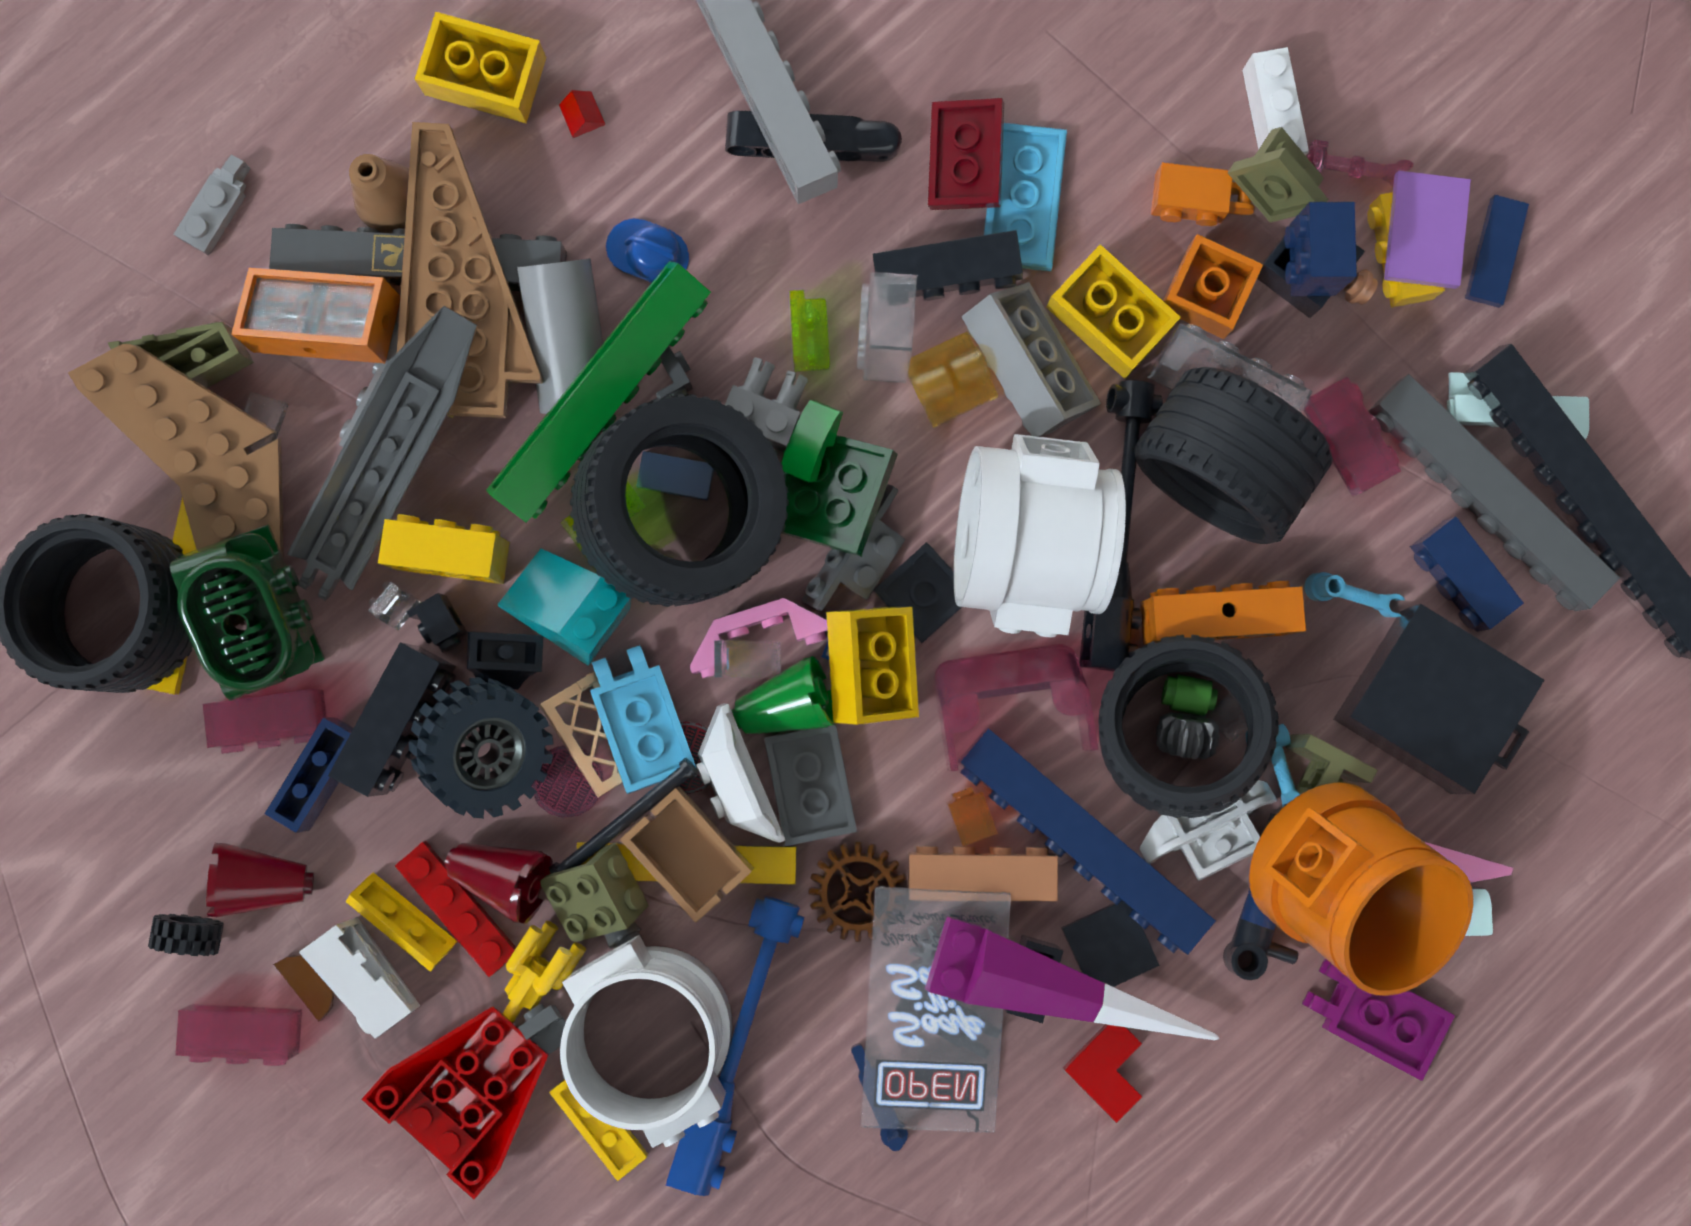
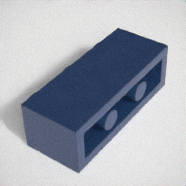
M1456 516L1442 521L1410 546L1415 553L1414 560L1418 566L1424 571L1431 573L1438 582L1436 587L1445 599L1453 601L1460 610L1458 613L1460 619L1468 628L1475 629L1476 632L1490 630L1524 604Z
M323 717L264 814L295 833L310 831L339 783L328 775L349 738L353 727L338 718Z

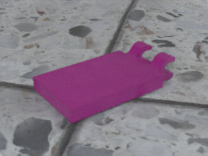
M1324 959L1319 972L1337 981L1338 984L1329 1002L1308 991L1302 1004L1326 1017L1322 1028L1423 1081L1455 1015L1411 991L1386 996L1367 993L1357 987L1327 959Z

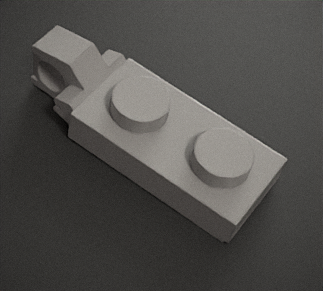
M231 154L221 170L216 168L210 174L173 235L209 255L246 197L243 194L246 188L243 180L251 168L244 161Z

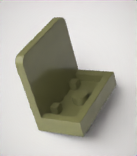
M616 843L604 846L584 865L546 875L541 880V887L568 937L574 942L627 929L649 906Z

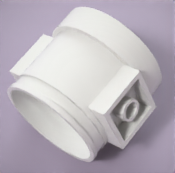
M1014 434L1011 450L975 446L970 455L965 473L957 520L954 552V596L957 606L989 610L994 627L999 628L1003 632L1016 634L1020 633L1021 630L1034 631L1043 637H1056L1057 634L1068 635L1073 611L1079 612L1083 610L1094 614H1102L1112 598L1123 551L1126 500L1124 482L1120 471L1117 469H1099L1100 463L1087 442Z
M637 935L574 971L562 982L574 1003V1008L566 1021L561 1038L560 1059L562 1071L574 1098L589 1114L617 1128L643 1130L652 1148L661 1143L668 1147L681 1140L686 1135L684 1130L697 1123L699 1128L719 1117L717 1111L722 1108L726 1091L717 1075L724 1064L731 1042L732 1014L727 995L721 983L708 967L695 957L677 949L659 946L646 947L640 935ZM649 979L664 983L682 993L697 1009L707 1031L709 1062L705 1071L694 1083L684 1090L663 1098H637L624 1094L610 1086L593 1067L584 1042L585 1016L596 992L610 984L623 980Z

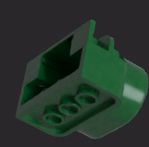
M269 524L183 554L171 561L170 570L178 590L177 603L180 618L203 669L219 684L223 694L229 701L284 682L287 678L308 670L312 664L325 660V656L310 623V620H313L312 610L306 599H300L295 588L299 585L296 572L291 565L286 566ZM231 614H239L244 617L247 623L246 630H240L233 626L230 620Z

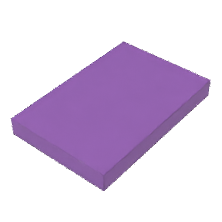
M1398 171L1394 175L1384 280L1452 289L1460 286L1471 179Z

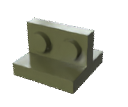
M1282 127L1270 131L1254 157L1234 162L1227 172L1270 223L1296 217L1309 202H1327L1329 200L1319 188L1324 177Z
M1291 734V742L1285 746V748L1310 760L1296 787L1299 794L1317 786L1343 783V779L1351 782L1371 783L1378 771L1311 734Z

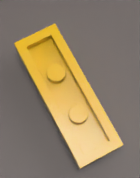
M374 872L355 888L346 900L347 904L430 972L457 943L456 939Z
M565 1079L551 1089L549 1092L617 1181L647 1158L648 1153L630 1130L608 1125L589 1114L574 1098Z

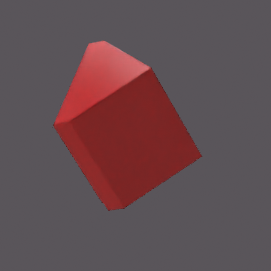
M571 90L559 104L573 138L605 125L591 91Z

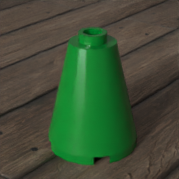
M811 656L800 660L735 700V708L731 709L738 729H742L745 734L828 728L834 725L831 690H826L823 680L827 679L816 657Z

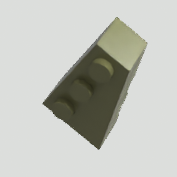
M224 322L179 329L175 333L164 335L142 336V339L126 342H108L110 349L122 344L137 345L206 388L254 363L246 347L231 335L232 328Z

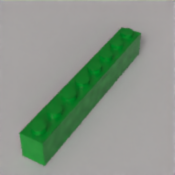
M669 261L486 489L490 496L525 523L531 517L537 518L548 504V501L545 499L554 488L559 490L564 486L571 475L569 469L577 460L582 461L584 459L583 455L589 450L592 445L591 442L600 431L603 433L614 423L617 417L614 413L621 404L629 403L639 391L637 384L645 374L649 376L659 367L662 362L660 356L668 346L673 347L680 341L685 333L683 327L691 317H698L704 311L708 304V301L705 299L711 291L679 263Z

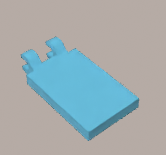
M640 645L627 650L633 671L613 677L606 657L592 662L600 687L592 689L590 692L626 794H631L660 783L680 767L679 762L684 758L689 759L696 767L661 668L658 665L649 669Z

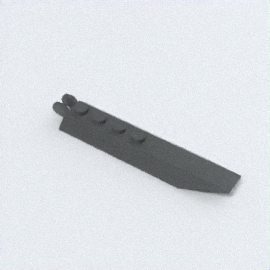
M443 306L387 362L287 553L289 556L306 560V563H308L299 580V587L306 590L314 582L317 572L321 570L328 574L318 595L324 601L331 596L339 579L342 580L348 589L353 590L382 537L384 519L391 520L455 401L477 324Z

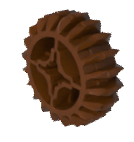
M856 841L854 853H849L847 844L843 843L840 845L843 856L838 858L831 849L827 852L828 857L832 861L830 865L823 860L817 862V866L825 872L823 875L818 873L811 874L810 879L820 883V887L809 888L808 894L812 896L820 895V899L813 901L810 907L812 910L823 907L824 911L817 916V921L822 923L830 918L832 921L827 927L829 933H833L839 925L843 927L840 932V939L846 940L849 930H854L855 942H861L862 930L868 931L870 940L876 939L873 927L877 925L882 932H889V928L884 920L886 918H889L891 921L894 920L887 916L885 911H892L893 907L904 910L906 904L896 900V896H905L908 894V890L904 887H896V883L904 881L906 877L904 873L892 874V871L899 866L897 860L890 862L888 865L884 863L889 856L887 850H883L877 858L873 856L876 851L875 844L870 843L867 853H862V844L860 841ZM862 861L876 866L878 870L868 876L858 877L852 873L846 864ZM837 871L845 884V890L836 901L830 904L827 886L831 876ZM846 876H849L852 882L858 886L868 884V890L864 891V893L867 895L865 898L869 906L865 904L863 899L860 900L857 896L848 899V892H852V889L849 888L850 881ZM886 878L889 886L888 898L884 907L879 912L871 899V894L875 887ZM850 906H858L868 914L870 919L853 921L842 917L838 913ZM888 913L895 919V923H898L899 920L895 917V913Z

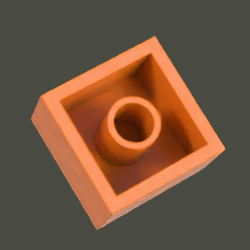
M1197 234L1188 246L1163 301L1181 317L1180 320L1225 339L1234 329L1263 264Z

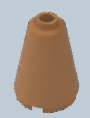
M362 154L356 157L350 165L349 178L354 207L359 218L370 228L377 229L379 233H392L394 229H405L409 168L373 154Z

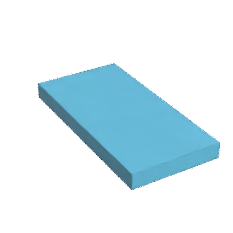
M1004 123L1001 207L986 209L984 235L1017 230L1022 268L1051 272L1067 130Z

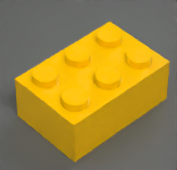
M435 11L416 72L415 81L425 96L527 124L547 57L539 40Z
M1101 244L1051 296L1046 306L1053 315L1124 379L1181 318Z
M398 514L397 521L384 519L378 563L397 571L504 584L510 542L502 538L500 532L493 530V527L471 524L470 530H465V527L458 526L453 521L434 519V524L429 525V522L421 521L419 517Z
M883 607L826 612L833 723L859 725L919 717L912 607Z

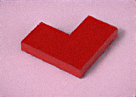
M1105 1024L1063 1066V1069L1117 1123L1142 1098L1141 1094L1117 1071L1142 1043L1126 1027Z

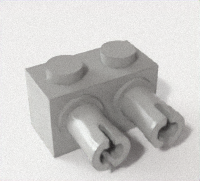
M754 357L744 385L739 387L732 386L725 406L730 405L734 410L741 411L744 417L748 420L751 419L763 431V435L766 439L770 440L772 447L785 451L792 432L801 416V412L796 407L809 380L799 374L795 385H793L796 380V373L787 371L777 399L769 400L765 398L763 393L775 366L768 361H765L763 366V360Z

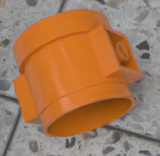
M1325 784L1312 788L1294 798L1267 825L1258 840L1251 859L1249 871L1250 890L1254 902L1260 911L1291 938L1303 943H1309L1357 987L1370 994L1382 996L1400 994L1430 979L1457 951L1471 922L1473 891L1470 881L1463 870L1407 830L1400 817L1390 807L1365 789L1353 784Z

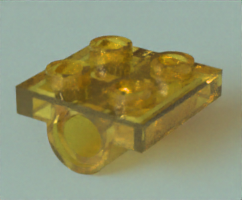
M967 331L902 362V366L932 428L998 398V393L991 381L988 364L980 349L974 346Z

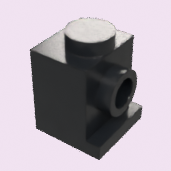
M437 593L406 611L410 618L421 621L417 627L424 640L428 644L433 642L435 646H439L442 653L458 646L461 643L460 637L468 633L446 595Z

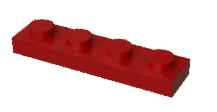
M427 841L421 842L395 865L397 870L488 977H491L508 962L516 946L472 894L448 877L444 861Z

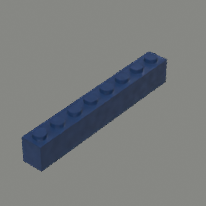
M989 728L980 734L959 759L958 763L964 767L960 773L976 787L980 782L991 790L988 797L1003 810L1008 806L1013 808L1020 814L1016 819L1018 823L1032 834L1039 830L1048 838L1044 844L1060 858L1065 853L1076 862L1072 868L1088 882L1093 877L1104 886L1100 892L1118 906L1121 901L1127 904L1132 909L1128 916L1145 930L1149 925L1161 934L1157 940L1173 954L1179 949L1189 955L1216 922L1208 913Z

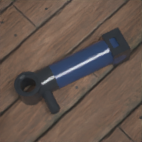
M1270 813L1266 827L1276 814ZM1250 888L1232 941L1227 944L1223 952V961L1227 969L1244 980H1255L1265 973L1268 966L1267 956L1290 964H1295L1299 956L1297 950L1272 942L1277 925L1257 907ZM1250 950L1253 956L1251 964L1246 968H1240L1238 965L1239 955L1243 951Z

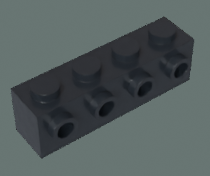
M1017 230L872 254L878 297L881 303L888 302V306L905 305L909 303V298L923 296L924 301L938 300L945 297L944 292L959 290V295L974 294L981 291V286L995 284V289H1006L1016 286V281L1023 280Z

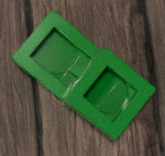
M809 400L787 444L781 462L783 472L807 482L817 481L826 447L834 446L843 411L815 400Z

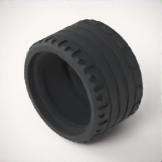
M1199 367L1184 372L1175 388L1167 397L1166 402L1161 406L1156 417L1151 421L1134 447L1136 461L1142 472L1171 499L1211 525L1238 538L1257 544H1271L1283 539L1333 462L1330 446L1326 438L1301 412L1264 387L1237 374L1213 367Z
M66 515L63 519L55 518L48 524L43 523L39 525L37 530L30 531L25 539L17 543L0 571V641L7 649L6 653L11 659L15 660V664L20 669L26 671L28 676L37 678L38 682L55 688L130 693L136 692V690L147 689L151 685H157L162 682V678L171 676L174 670L184 663L183 660L186 656L190 655L192 652L191 648L193 647L179 615L177 603L178 590L170 570L171 561L182 556L183 549L179 545L174 544L171 539L162 536L161 533L95 515ZM117 549L131 564L137 577L141 598L139 615L134 629L125 643L110 657L92 664L78 652L71 643L67 633L64 618L66 595L72 579L84 564L92 557L106 550Z
M1184 635L1161 638V642L1156 644L1152 641L1134 651V656L1131 658L1127 657L1114 671L1113 678L1106 685L1101 699L1098 720L1099 742L1103 760L1107 770L1110 771L1113 780L1121 790L1131 796L1132 800L1150 811L1153 809L1158 811V814L1181 818V816L1188 818L1204 817L1214 812H1220L1236 803L1251 790L1272 759L1277 744L1276 736L1279 732L1278 711H1275L1274 707L1276 705L1275 697L1269 683H1265L1262 679L1264 675L1260 669L1258 670L1249 658L1245 659L1242 657V652L1234 649L1227 643L1221 642L1219 644L1214 642V638L1199 637V635H1191V638H1184ZM1189 672L1210 677L1225 686L1237 699L1244 712L1248 728L1247 747L1240 765L1226 777L1212 784L1197 787L1175 786L1160 781L1147 773L1136 762L1126 745L1122 720L1126 708L1136 692L1148 682L1166 674Z

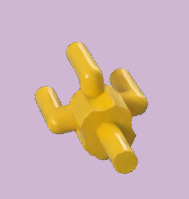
M545 921L541 929L535 925H530L506 963L507 971L514 975L504 989L510 1002L502 1014L512 1023H514L523 1007L532 1010L550 989L560 990L564 986L562 982L572 974L587 950L582 944L574 942L569 950L559 947L550 962L542 958V953L558 930V927L550 921Z

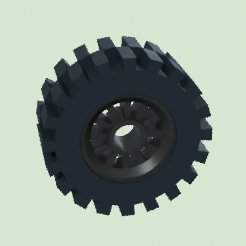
M479 677L469 678L470 686L458 680L450 683L453 690L452 693L447 694L442 689L438 690L433 694L438 702L432 708L424 703L419 710L426 718L423 723L413 722L411 731L419 738L418 740H409V751L417 757L410 761L413 769L420 775L418 779L446 807L449 806L454 812L464 816L467 811L473 818L484 819V810L492 817L502 816V806L507 805L514 811L522 806L518 800L521 795L524 794L531 799L537 793L531 787L536 779L544 783L548 774L541 769L542 764H551L553 754L545 749V746L553 745L552 734L544 729L549 724L546 717L538 712L540 709L533 702L508 685L505 686L501 682L490 678L488 683ZM490 743L488 753L478 757L481 746Z

